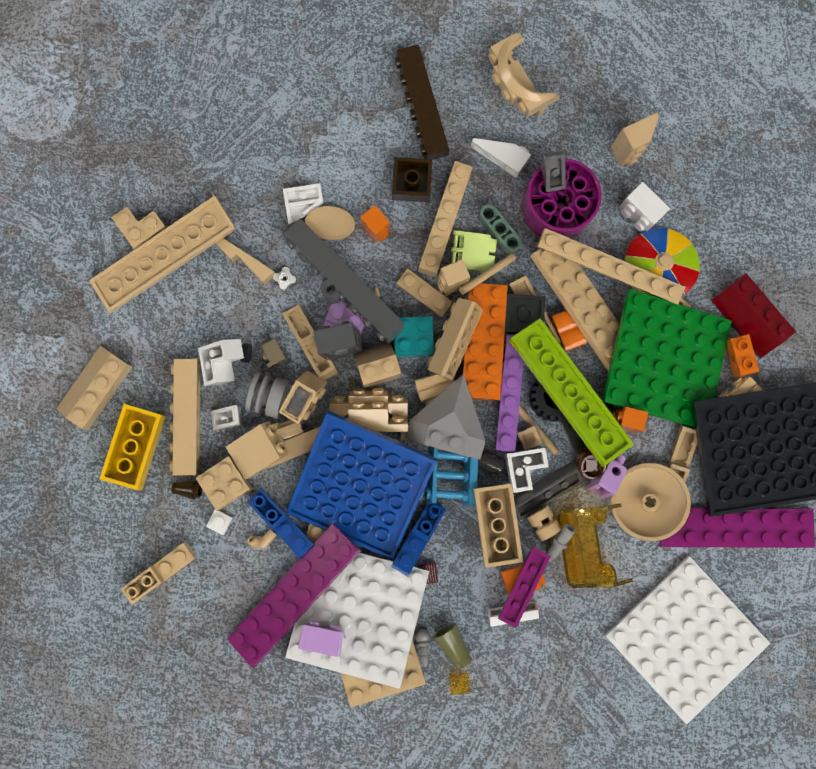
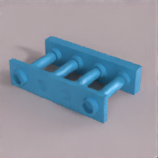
M428 446V455L437 459L462 460L464 468L462 472L437 470L436 463L424 489L426 504L436 503V498L461 499L462 506H475L473 489L477 488L478 459L448 451H438V448ZM437 478L462 480L463 490H436Z

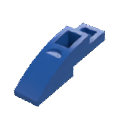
M262 488L247 501L300 559L314 546V543L305 535L304 531Z
M438 503L425 506L392 563V568L407 577L409 576L446 511L445 507Z

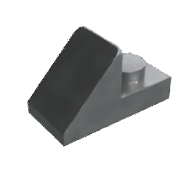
M564 151L544 153V163L541 164L546 192L566 189Z

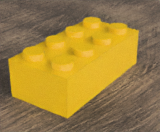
M123 404L99 479L134 490H143L166 416Z

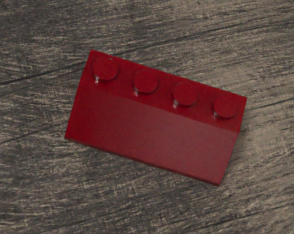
M747 273L737 278L711 300L726 319L732 321L731 325L740 336L750 335L753 350L759 358L774 350L796 332Z

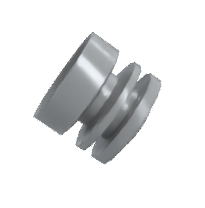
M257 371L247 390L245 409L252 411L255 406V413L259 414L263 406H265L266 416L279 419L281 415L279 410L287 398L290 381L276 377L273 384H270V375L266 374L263 379V373Z

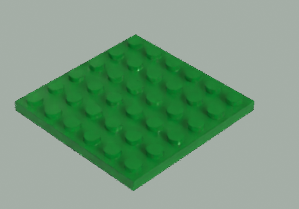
M632 289L627 290L602 402L622 408L629 407L645 411L650 416L696 428L692 401L715 398L727 346L726 341L729 337L732 321L680 304L677 305Z

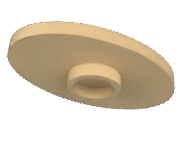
M318 207L310 211L305 218V224L320 239L324 240L344 239L355 228V221L351 214L338 207Z

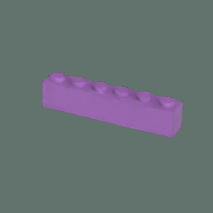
M507 335L495 451L515 453L524 361L509 342V339L514 335Z

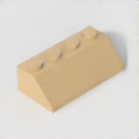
M458 298L457 302L453 303L450 310L452 314L443 326L444 333L436 342L435 354L428 361V371L451 381L454 380L483 311L476 302Z
M100 345L56 409L66 419L81 429L89 430L130 372L132 366Z
M512 484L473 489L484 568L523 562Z

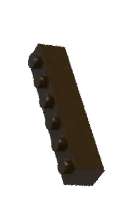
M419 44L398 49L397 57L394 58L397 69L400 68L401 75H399L401 85L406 87L407 92H404L407 104L410 103L412 108L409 110L411 120L415 121L417 125L414 129L417 139H421V154L426 159L432 160L448 156V143Z

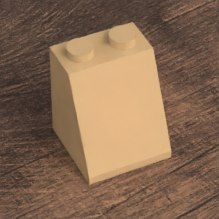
M383 343L364 349V352L354 354L364 389L401 378L400 367L391 343Z

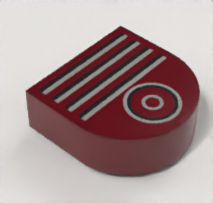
M436 563L420 566L419 569L429 571L426 584L438 583Z

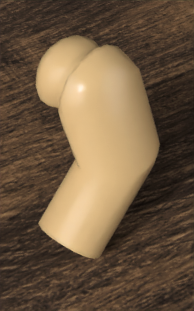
M269 529L264 536H250L247 542L252 548H266L277 534Z

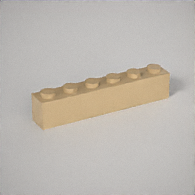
M457 161L454 162L419 265L418 272L435 278L437 276L472 172V166Z
M174 359V364H171V375H174V380L170 386L171 394H173V402L170 404V412L173 414V421L170 422V432L173 433V441H170V452H173V460H170V472H173L174 476L200 475V360Z

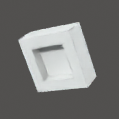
M215 509L206 527L221 535H225L233 517Z

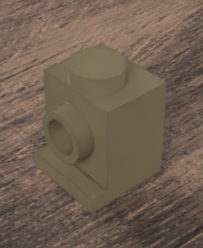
M268 338L260 343L263 348L261 354L265 362H270L266 364L270 370L287 361L275 338L272 340Z

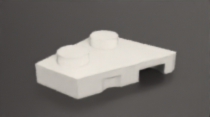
M320 183L283 189L289 226H292L300 218L302 219L310 211L323 204Z

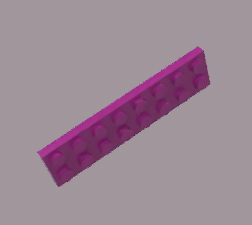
M690 508L689 516L683 527L673 536L660 540L659 547L815 548L814 509H756L711 517L708 514V508Z
M331 524L314 543V546L298 560L227 638L229 643L252 668H255L361 550L335 524Z

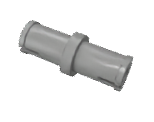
M565 524L559 535L553 538V543L545 552L551 556L550 560H556L562 549H566L568 546V541L576 532L572 525Z

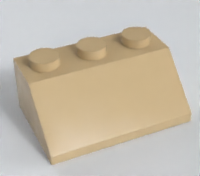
M658 112L622 129L611 146L620 166L625 164L630 166L636 163L637 159L642 156V152L647 149L646 147L652 139L659 118Z

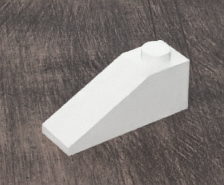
M474 138L470 146L515 178L518 177L531 157V154L525 147H519L511 143Z

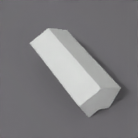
M536 601L528 603L520 622L539 619ZM503 607L488 609L491 627L507 624L498 619Z

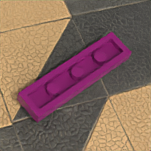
M534 547L531 548L499 614V620L517 628L551 557L550 555Z

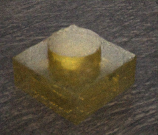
M469 673L449 674L450 695L470 694Z

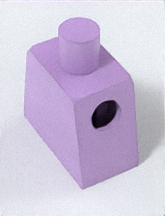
M619 455L607 464L604 474L597 479H592L587 489L602 499L615 495L627 473V468L623 466L626 458L623 455Z

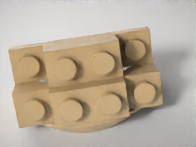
M516 33L490 47L488 58L494 66L491 77L493 82L501 88V94L505 101H508L515 108L518 107L520 112L524 113L526 117L536 114L538 117L544 113L547 106L558 101L560 98L557 93H537L519 61L513 60L511 56L513 55L512 50L524 42L522 35Z
M356 388L353 391H349V396L346 398L344 396H335L333 399H330L329 408L331 412L342 417L348 414L349 420L376 432H401V440H407L405 439L408 432L407 398H403L400 395L391 397L388 395V391H384L382 388H374L372 390ZM388 412L393 416L392 418H388Z

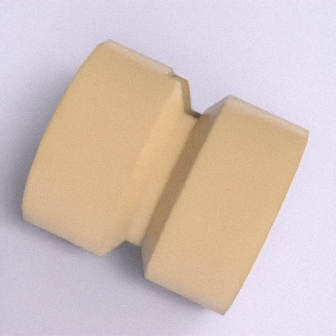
M548 505L527 517L531 526L537 528L535 532L540 541L547 540L562 530L557 519L552 518L554 514ZM545 519L547 522L542 524L541 521Z

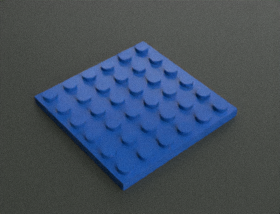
M327 411L286 513L325 531L331 524H335L353 543L393 560L438 459L331 411Z

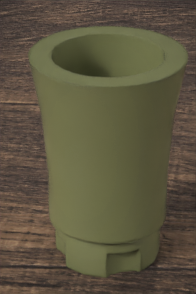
M456 623L447 625L433 636V639L442 648L451 664H454L457 670L466 667L473 660Z

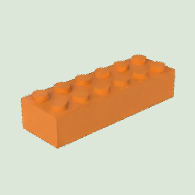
M480 283L467 292V300L476 302L483 309L463 356L462 375L464 374L472 400L498 402L501 399L508 285Z

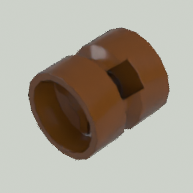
M588 448L582 449L576 455V466L585 477L597 479L604 474L606 466L602 467Z

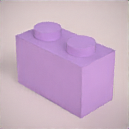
M309 621V624H303L298 649L338 657L341 653L345 631H340L341 627L329 625L326 628L321 627L320 622Z

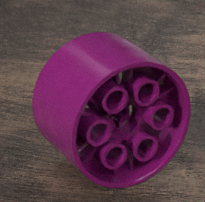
M565 159L566 189H562L563 192L556 190L543 193L541 191V187L545 186L541 167L532 176L523 196L522 214L529 229L538 237H541L543 229L547 228L573 239L585 230L597 214L601 204V187L596 175L583 163L572 159ZM577 182L583 189L575 188L574 183ZM532 199H543L542 203L532 205ZM558 200H564V203H557ZM577 201H582L585 204V208L578 207ZM543 206H550L552 212H546ZM561 213L570 215V219L565 220ZM575 213L584 220L580 224L575 218ZM552 216L554 218L557 217L555 226L548 224Z

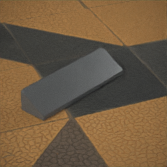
M570 462L532 485L533 490L522 491L515 495L514 502L517 519L519 521L582 484L584 480L578 467L573 462Z

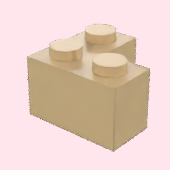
M128 207L111 217L134 249L167 228L154 211L138 221Z

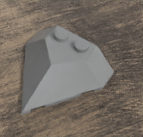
M464 374L410 420L405 439L463 456L481 459L485 438Z

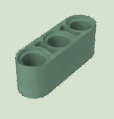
M491 204L484 205L479 214L480 222L490 235L497 239L498 245L505 253H516L521 245L520 237L495 206ZM489 211L493 217L486 218L483 213ZM502 226L505 232L498 233L495 227ZM507 241H514L516 243V247L510 248L507 245Z

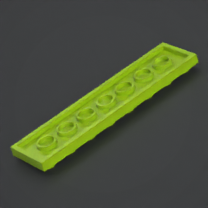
M538 319L509 339V342L602 467L634 445L541 319Z

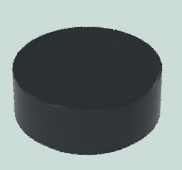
M243 343L244 358L240 359V361L249 363L252 357V344Z

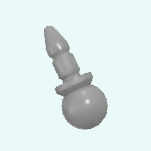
M421 628L415 632L414 637L417 642L416 647L420 648L421 662L424 667H427V647L430 646L428 642L430 634L426 629Z

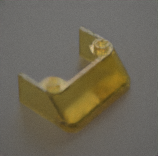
M621 503L567 509L559 512L557 521L562 529L565 524H570L576 529L575 534L568 541L566 549H562L566 580L572 588L616 587L633 582V578H617L614 566L610 563H602L597 525L606 522L608 509L622 507Z

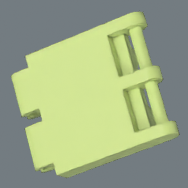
M453 231L454 245L451 247V252H453L451 264L455 262L456 253H458L457 261L463 259L468 271L483 273L494 265L495 256L489 255V253H496L497 239H491L489 234ZM458 236L460 237L459 248H457Z

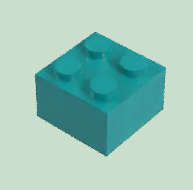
M432 316L399 317L404 323L405 329L394 338L396 358H428L434 356Z

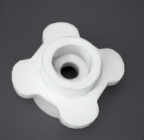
M288 267L282 268L281 272L275 273L273 279L280 284L279 287L282 290L287 289L288 286L296 282V277L291 275Z

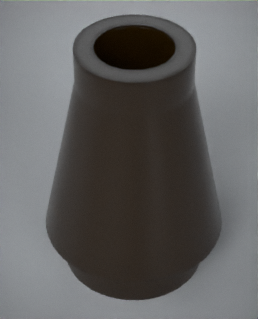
M197 481L174 482L172 494L195 500L201 497L202 488Z

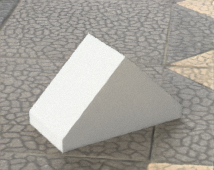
M238 405L211 411L213 430L243 426L241 407Z

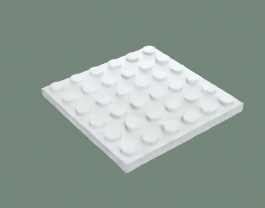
M359 553L294 624L285 658L400 689L429 571L413 567L407 577L391 567L393 561ZM309 621H316L321 623V627L328 628L329 625L341 627L340 631H345L340 656L335 657L298 649L303 624H309Z
M687 556L605 634L606 638L685 724H688L770 644L690 556Z

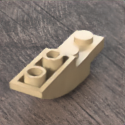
M184 542L122 587L121 590L131 605H133L196 559L197 556L187 542Z

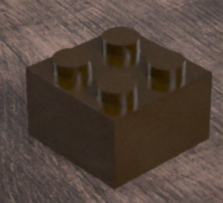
M394 157L392 200L430 202L432 159Z

